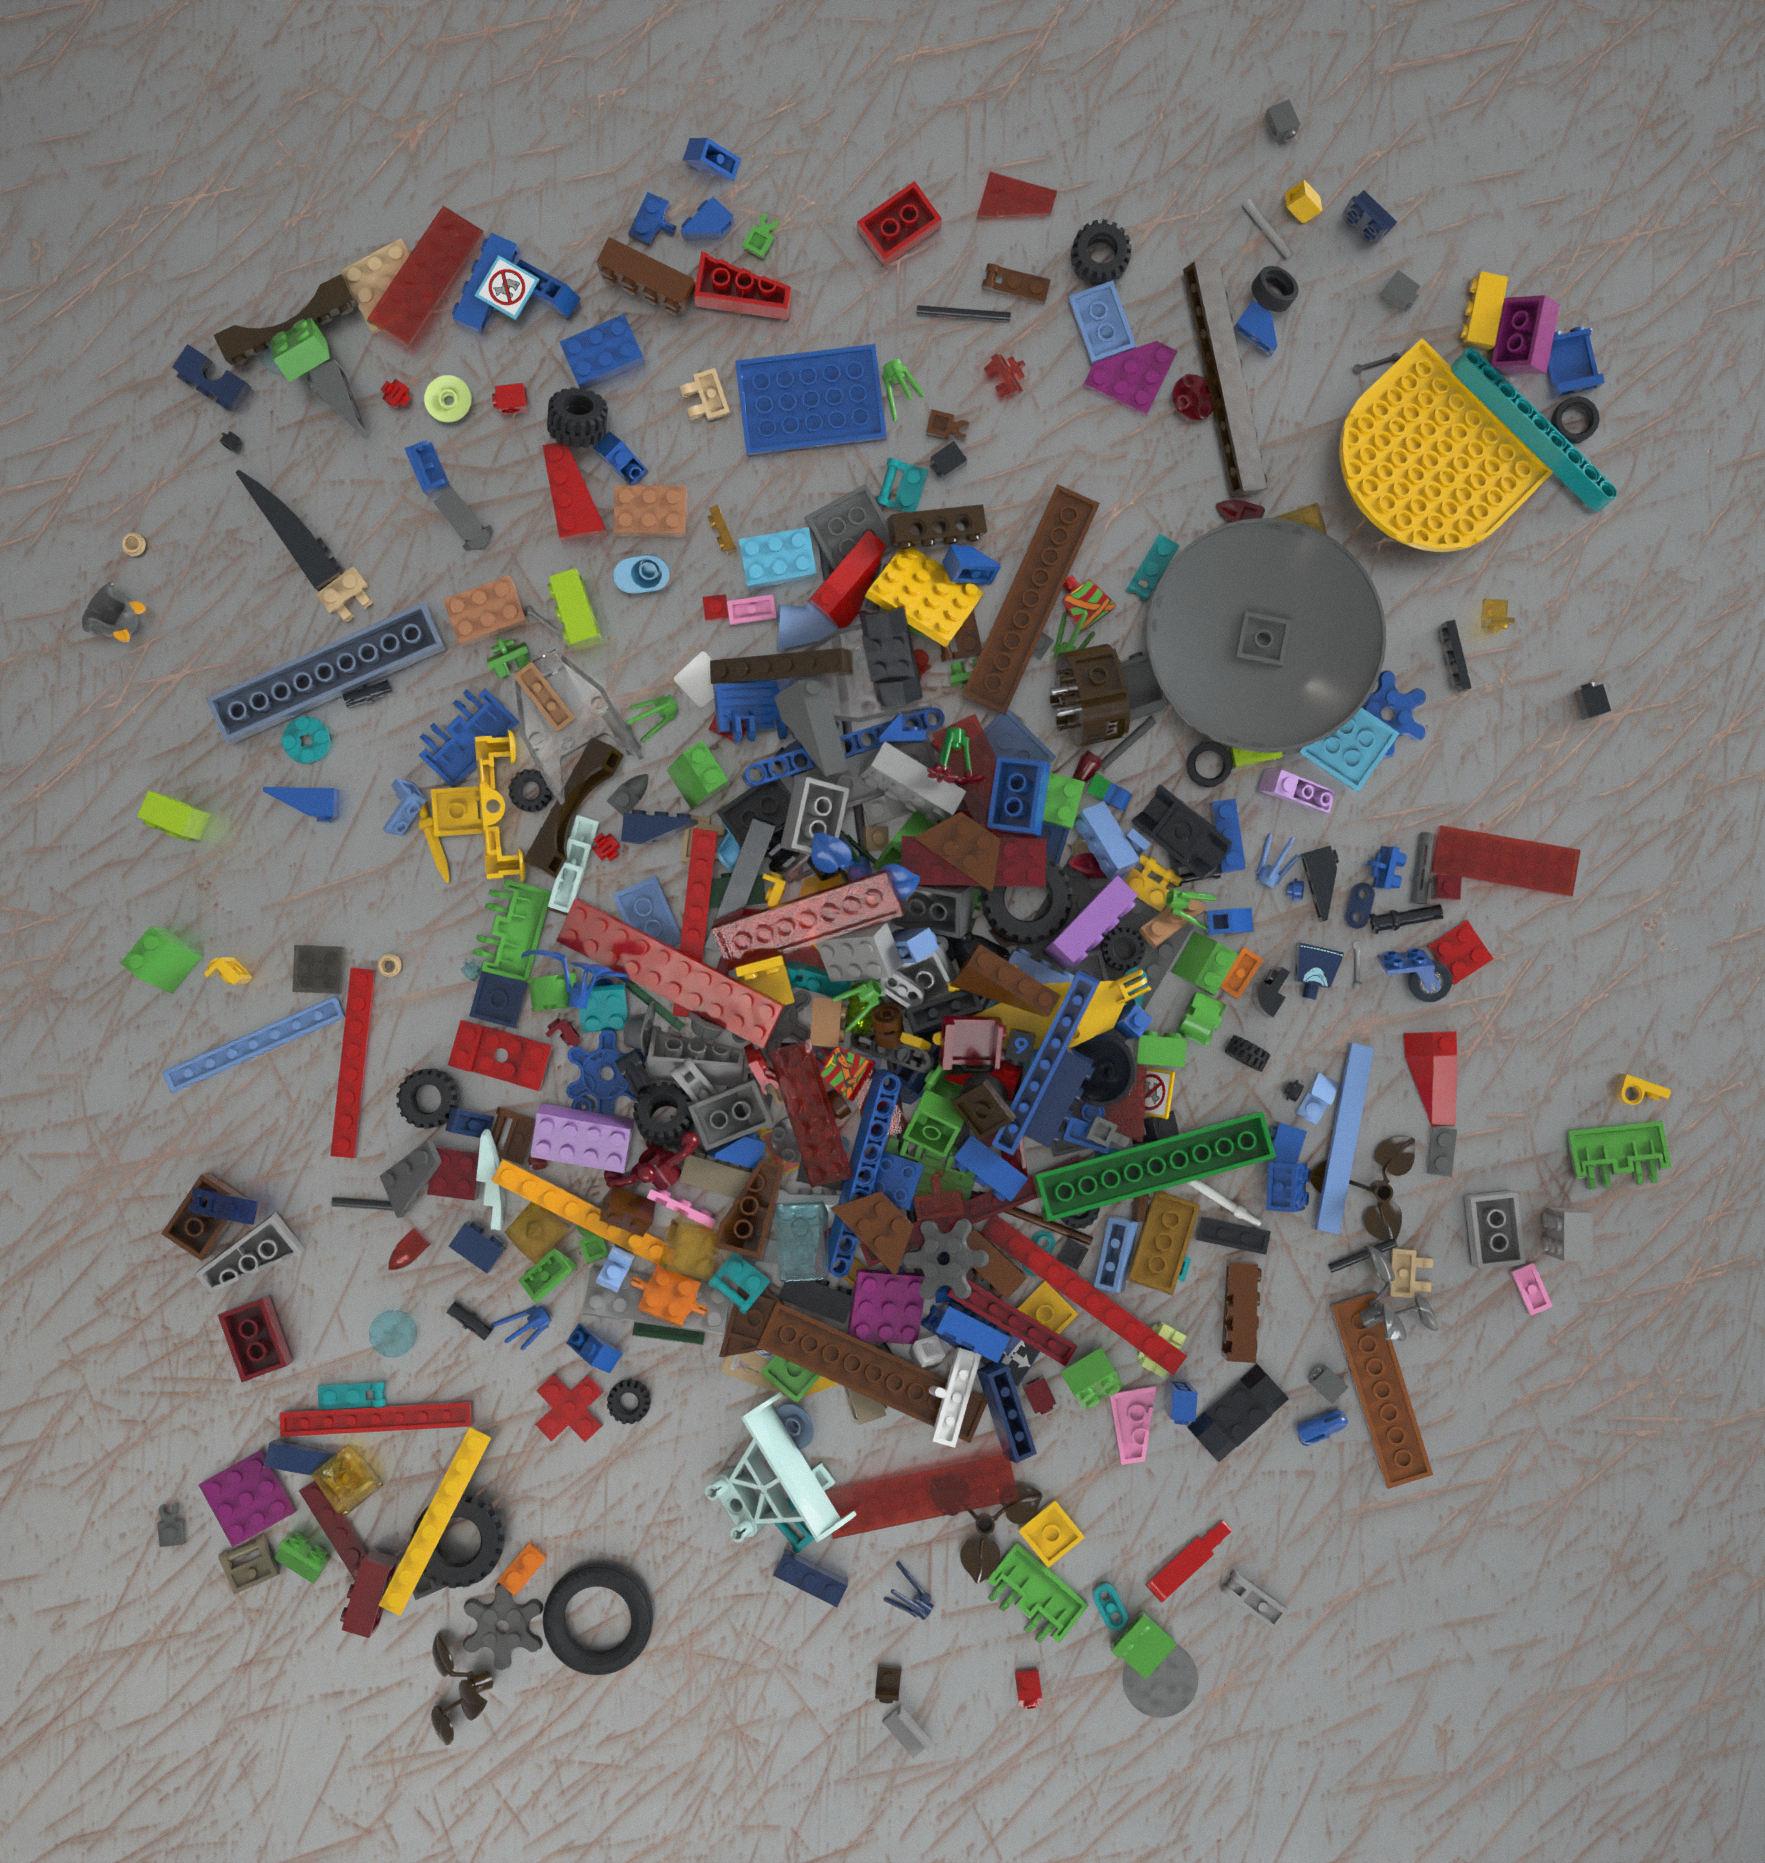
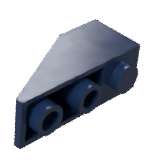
M632 809V814L624 813L621 841L632 844L652 845L697 825L698 820L692 819L691 814L677 813V817H668V812L655 811L654 815H646L644 810Z

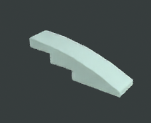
M576 815L572 833L567 842V860L555 879L548 907L569 912L574 899L578 895L591 855L592 846L595 842L593 839L597 835L600 821Z
M485 1129L480 1138L476 1181L486 1182L484 1205L493 1206L491 1229L501 1230L504 1225L505 1213L504 1187L492 1182V1178L500 1165V1160L490 1130Z

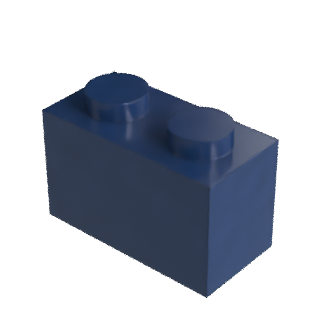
M467 1221L448 1247L488 1274L507 1248L503 1246L504 1241L495 1235L490 1237L483 1232L485 1228L475 1221L472 1223Z

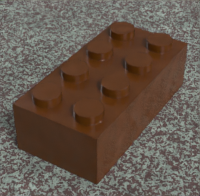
M608 237L596 261L599 272L603 276L602 279L612 285L618 283L624 286L623 289L632 295L638 293L644 296V300L652 305L657 306V304L666 307L665 310L672 315L678 316V314L685 316L694 299V278Z

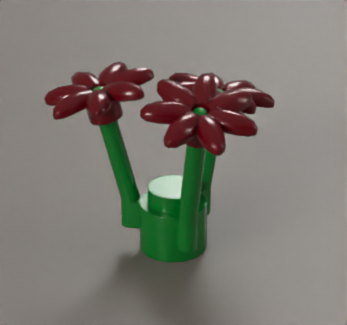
M954 727L947 728L938 763L935 762L934 768L927 767L929 778H937L938 783L944 780L951 784L954 780L957 784L965 785L969 782L977 783L985 780L983 775L974 776V770H971L970 738L965 737V730ZM961 746L964 748L965 777L951 774L952 770L947 767L950 751L961 750Z

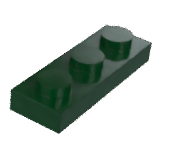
M634 1322L632 1336L703 1345L705 1332Z

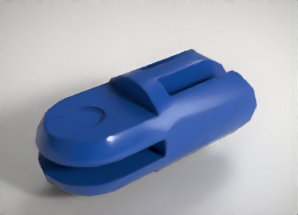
M1337 1410L1308 1420L1297 1427L1300 1443L1304 1446H1309L1330 1438V1435L1341 1431L1347 1426L1348 1419L1342 1411Z

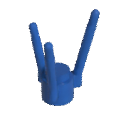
M534 1305L525 1311L493 1322L491 1326L496 1327L530 1314L527 1317L529 1323L504 1340L505 1343H509L532 1327L534 1330L538 1328L521 1346L520 1349L523 1351L543 1330L549 1327L548 1323L552 1320L542 1305L538 1308Z

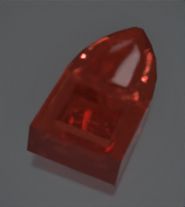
M413 1228L396 1245L390 1256L388 1269L397 1270L410 1265L431 1244Z

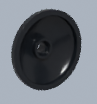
M1096 1035L1081 1043L1075 1051L1093 1059L1094 1062L1091 1067L1095 1068L1090 1080L1084 1079L1081 1088L1085 1089L1081 1099L1097 1107H1109L1123 1101L1133 1089L1137 1076L1136 1060L1131 1049L1122 1040L1109 1035ZM1109 1068L1112 1069V1074L1110 1076L1107 1073Z

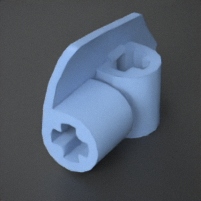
M779 604L777 612L779 631L776 649L782 650L829 639L838 628L812 605H804L802 607Z

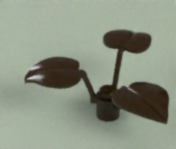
M1392 1137L1383 1141L1377 1148L1375 1160L1378 1164L1384 1166L1382 1168L1383 1181L1376 1180L1370 1186L1349 1180V1184L1369 1191L1370 1195L1378 1200L1377 1206H1372L1366 1211L1364 1226L1372 1236L1383 1241L1392 1238L1397 1240L1402 1224L1401 1209L1394 1201L1390 1200L1393 1197V1188L1388 1184L1390 1180L1387 1177V1170L1394 1176L1405 1175L1410 1171L1415 1159V1139L1412 1137ZM1327 1159L1320 1162L1309 1172L1310 1182L1319 1193L1322 1191Z
M946 1475L933 1478L930 1481L931 1497L936 1507L942 1513L955 1516L960 1512L961 1507H964L975 1519L976 1529L981 1534L980 1541L977 1539L968 1540L961 1548L960 1559L965 1570L977 1584L987 1579L994 1572L1000 1560L998 1544L994 1541H985L986 1535L994 1531V1521L998 1520L1006 1512V1517L1010 1522L1025 1524L1035 1516L1043 1497L1042 1493L1034 1487L1024 1484H1013L1002 1490L999 1495V1501L1004 1508L1000 1509L994 1516L988 1513L977 1515L965 1503L969 1499L971 1491L969 1484L964 1478L957 1475Z
M439 1632L434 1638L432 1647L433 1661L438 1672L443 1677L448 1676V1674L450 1677H467V1680H461L459 1683L461 1699L444 1710L439 1705L434 1706L432 1709L431 1721L435 1733L445 1745H450L454 1739V1730L450 1719L447 1717L448 1712L461 1704L462 1710L469 1720L472 1721L478 1718L488 1702L479 1693L492 1689L493 1680L487 1670L474 1674L473 1671L454 1672L453 1659Z

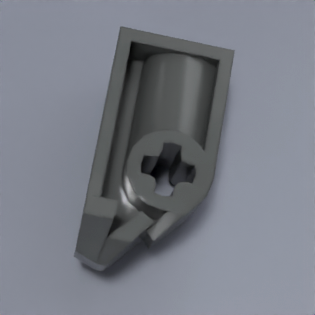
M452 487L434 501V504L465 540L466 543L462 546L465 551L480 550L489 543L493 528L490 524L484 528Z

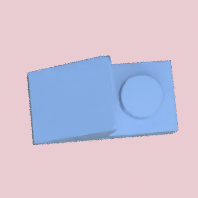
M1318 1072L1295 1114L1317 1125L1327 1106L1332 1105L1339 1083Z
M615 1244L596 1283L614 1292H618L636 1254Z

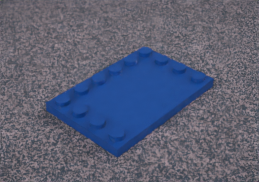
M875 344L735 361L747 455L887 439Z

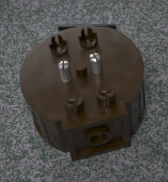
M1102 644L1059 653L1055 668L1056 683L1054 687H1050L1051 695L1049 696L1050 705L1059 703L1058 705L1051 706V709L1056 710L1057 713L1055 718L1056 726L1064 724V726L1057 727L1058 731L1067 729L1073 744L1077 747L1125 738L1129 732L1130 725L1129 700L1127 696L1129 691L1116 648L1113 649L1109 644Z

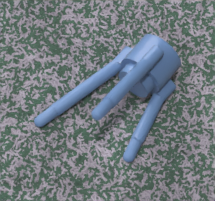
M1270 833L1267 836L1256 873L1259 874L1258 881L1274 888L1275 884L1279 885L1284 875L1299 859V855H1295L1280 872L1278 868L1295 840L1294 837H1291L1274 866L1267 864L1265 868L1272 834Z

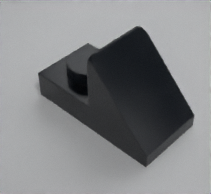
M1174 1110L1169 1111L1168 1119L1152 1116L1143 1117L1146 1135L1134 1137L1131 1140L1132 1144H1139L1179 1134Z

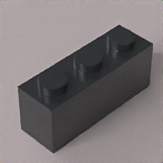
M962 990L906 1009V1016L913 1036H917L941 1028L942 1016H973L981 1012L983 1008L978 995Z
M796 1267L794 1271L789 1269L780 1291L779 1299L845 1324L851 1309L852 1289L843 1285H839L838 1288L829 1285V1280L820 1276L813 1279L807 1276V1271Z

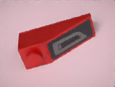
M1005 1060L1000 1062L999 1070H994L992 1065L952 1064V1070L948 1071L945 1080L963 1086L967 1078L972 1074H989L1004 1084L1008 1094L1007 1101L1013 1102L1021 1085L1024 1067L1008 1063Z

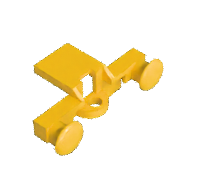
M508 730V737H475L478 786L431 789L434 837L482 834L486 880L503 879V876L519 875L521 883L526 877V863L523 861L525 858L523 850L517 847V855L502 856L499 827H488L500 821L505 811L504 799L499 792L495 791L494 758L509 757L510 765L514 764L516 760L515 737L513 732ZM496 800L500 805L499 811L496 813L488 812L486 808L487 802ZM477 801L481 803V819L478 818Z

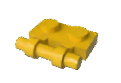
M1141 854L1139 863L1145 866L1143 871L1134 867L1125 883L1138 895L1137 898L1162 912L1166 906L1167 892L1170 890L1167 887L1168 883L1171 882L1178 887L1182 878L1177 876L1174 870L1166 869L1156 863L1157 860L1153 857L1148 858ZM1153 871L1163 877L1162 881L1159 882L1149 876L1150 872Z

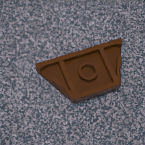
M962 812L915 837V840L992 892L1001 839Z
M881 1191L833 1206L831 1210L893 1275H896L914 1225Z
M738 1286L737 1294L744 1300H747L750 1295ZM768 1286L745 1315L739 1311L740 1308L737 1305L733 1304L719 1357L723 1358L762 1350L756 1347V1344L775 1302L784 1304V1301L779 1299Z

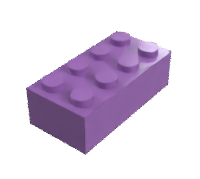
M1117 875L1085 906L1044 951L1063 970L1069 966L1074 968L1088 955L1085 952L1086 950L1090 951L1103 940L1104 937L1101 934L1106 935L1120 922L1117 917L1122 918L1136 905L1133 900L1138 895Z
M541 1103L536 1113L530 1157L625 1173L629 1163L635 1120Z

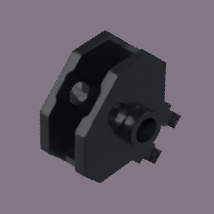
M784 827L777 832H773L764 858L769 857L771 859L769 868L772 872L786 869L800 854L799 852L780 848Z

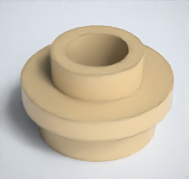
M385 954L379 959L377 967L383 976L394 977L401 971L402 963L398 956ZM389 961L394 963L392 970L386 968V964Z

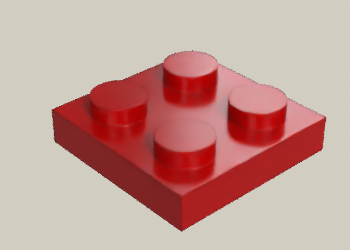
M1464 920L1427 945L1435 960L1443 963L1450 971L1452 985L1457 984L1494 959L1468 920Z

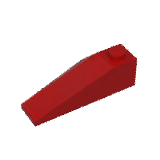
M870 530L863 535L807 600L841 632H844L859 614L865 595L886 548V544Z
M1456 1031L1403 1033L1404 1057L1409 1065L1414 1084L1417 1086L1431 1127L1455 1126L1457 1089Z

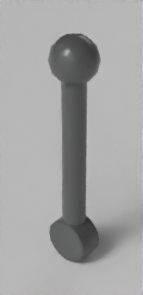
M1393 353L1391 357L1368 364H1356L1353 367V372L1360 374L1362 370L1390 361L1397 362L1401 356L1399 353Z

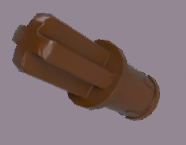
M1149 1194L1134 1197L1132 1220L1138 1222L1146 1221L1148 1200H1151Z

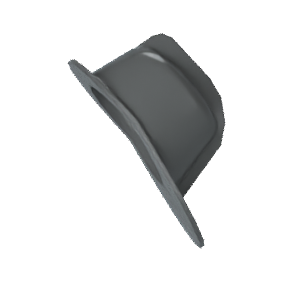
M655 1001L650 1002L646 1013L631 1016L624 1025V1045L641 1050L644 1057H647L656 1012Z
M692 1011L689 1013V1017L692 1020V1032L698 1036L699 1040H715L725 1029Z

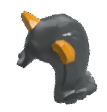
M109 582L94 595L82 617V628L85 632H89L92 627L102 635L114 637L121 642H128L130 634L137 629L138 614L143 613L146 607L140 602L132 601L125 594L114 591L112 589L114 583Z

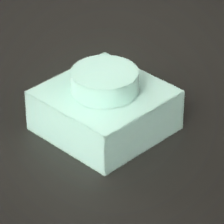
M822 1462L812 1469L813 1474L824 1491L835 1484L836 1481Z

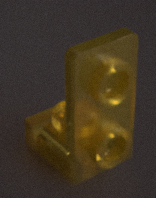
M1483 599L1481 628H1488V632L1501 633L1503 629H1508L1509 626L1515 623V618L1507 617L1508 600Z

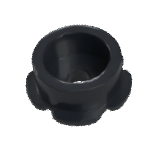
M231 431L228 434L221 433L222 438L219 442L224 447L234 453L238 448H241L239 443L241 439Z
M1296 1080L1294 1083L1291 1081L1288 1083L1284 1094L1287 1095V1101L1292 1100L1296 1102L1301 1095L1304 1085L1298 1083L1299 1080Z

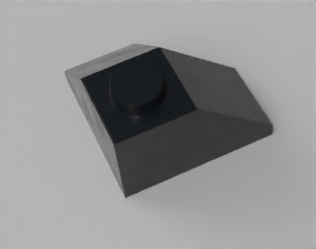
M967 932L961 938L951 942L958 968L960 969L977 944H981L1003 959L1008 958L1010 955L1009 950L972 932Z

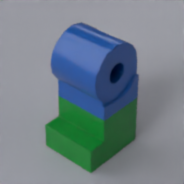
M1098 773L1094 774L1084 793L1100 802L1104 801L1106 805H1110L1122 812L1125 811L1133 796L1129 791L1108 781Z

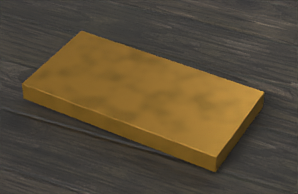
M1162 1191L1153 1193L1146 1221L1144 1222L1127 1277L1128 1281L1171 1296L1174 1294L1200 1208L1199 1204Z

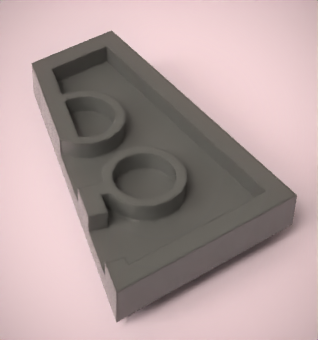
M426 1141L380 1175L397 1218L405 1216L407 1213L406 1208L417 1199L420 1188L424 1183H428L442 1163L433 1141Z

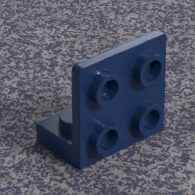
M1365 190L1357 197L1354 195L1343 211L1346 220L1351 225H1356L1362 230V235L1370 242L1373 241L1376 245L1397 224V221Z

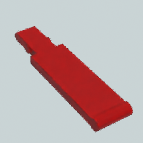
M1221 1520L1212 1529L1208 1530L1207 1534L1202 1538L1196 1536L1153 1576L1145 1586L1163 1603L1214 1555L1212 1550L1221 1544L1222 1540L1232 1532V1529Z

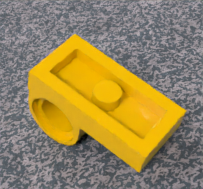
M1620 1074L1615 1089V1097L1622 1104L1636 1105L1642 1101L1645 1093V1097L1660 1101V1098L1669 1099L1672 1090L1628 1074ZM1629 1087L1634 1092L1630 1100L1625 1097V1091Z

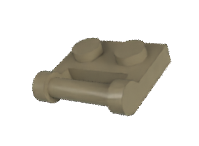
M264 1534L256 1537L255 1541L230 1552L224 1551L218 1555L234 1595L280 1574ZM259 1549L261 1556L233 1568V1560Z

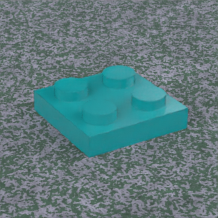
M624 984L595 986L592 988L591 996L588 998L587 1009L579 1008L582 1033L624 1030V1025L629 1018Z

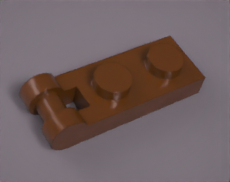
M992 263L987 264L985 270L987 276L986 279H983L981 286L983 289L1045 304L1050 279L1003 268ZM996 276L1003 277L1001 284L995 282Z

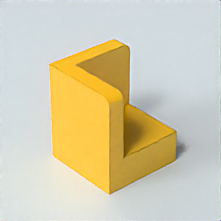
M1305 180L1285 191L1286 207L1301 223L1307 222L1322 212L1320 196Z

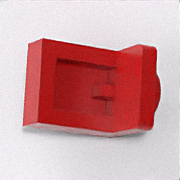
M1039 1671L1015 1672L1019 1707H1024L1026 1710L1038 1708V1705H1042Z

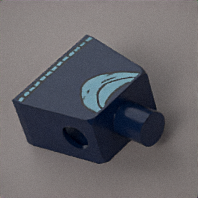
M1296 943L1294 981L1305 984L1303 998L1316 1000L1319 987H1331L1344 952Z

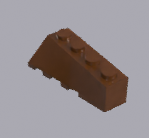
M981 944L974 946L950 985L1043 1017L1050 1015L1061 997L1058 993Z

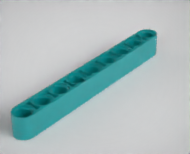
M1468 348L1451 365L1454 375L1589 508L1594 511H1601L1617 497L1615 486L1479 352Z

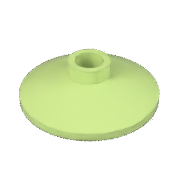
M444 375L434 379L428 385L424 395L426 409L435 419L441 422H455L467 414L471 406L472 397L469 387L463 380L456 376ZM448 397L453 398V403L450 405L445 403Z

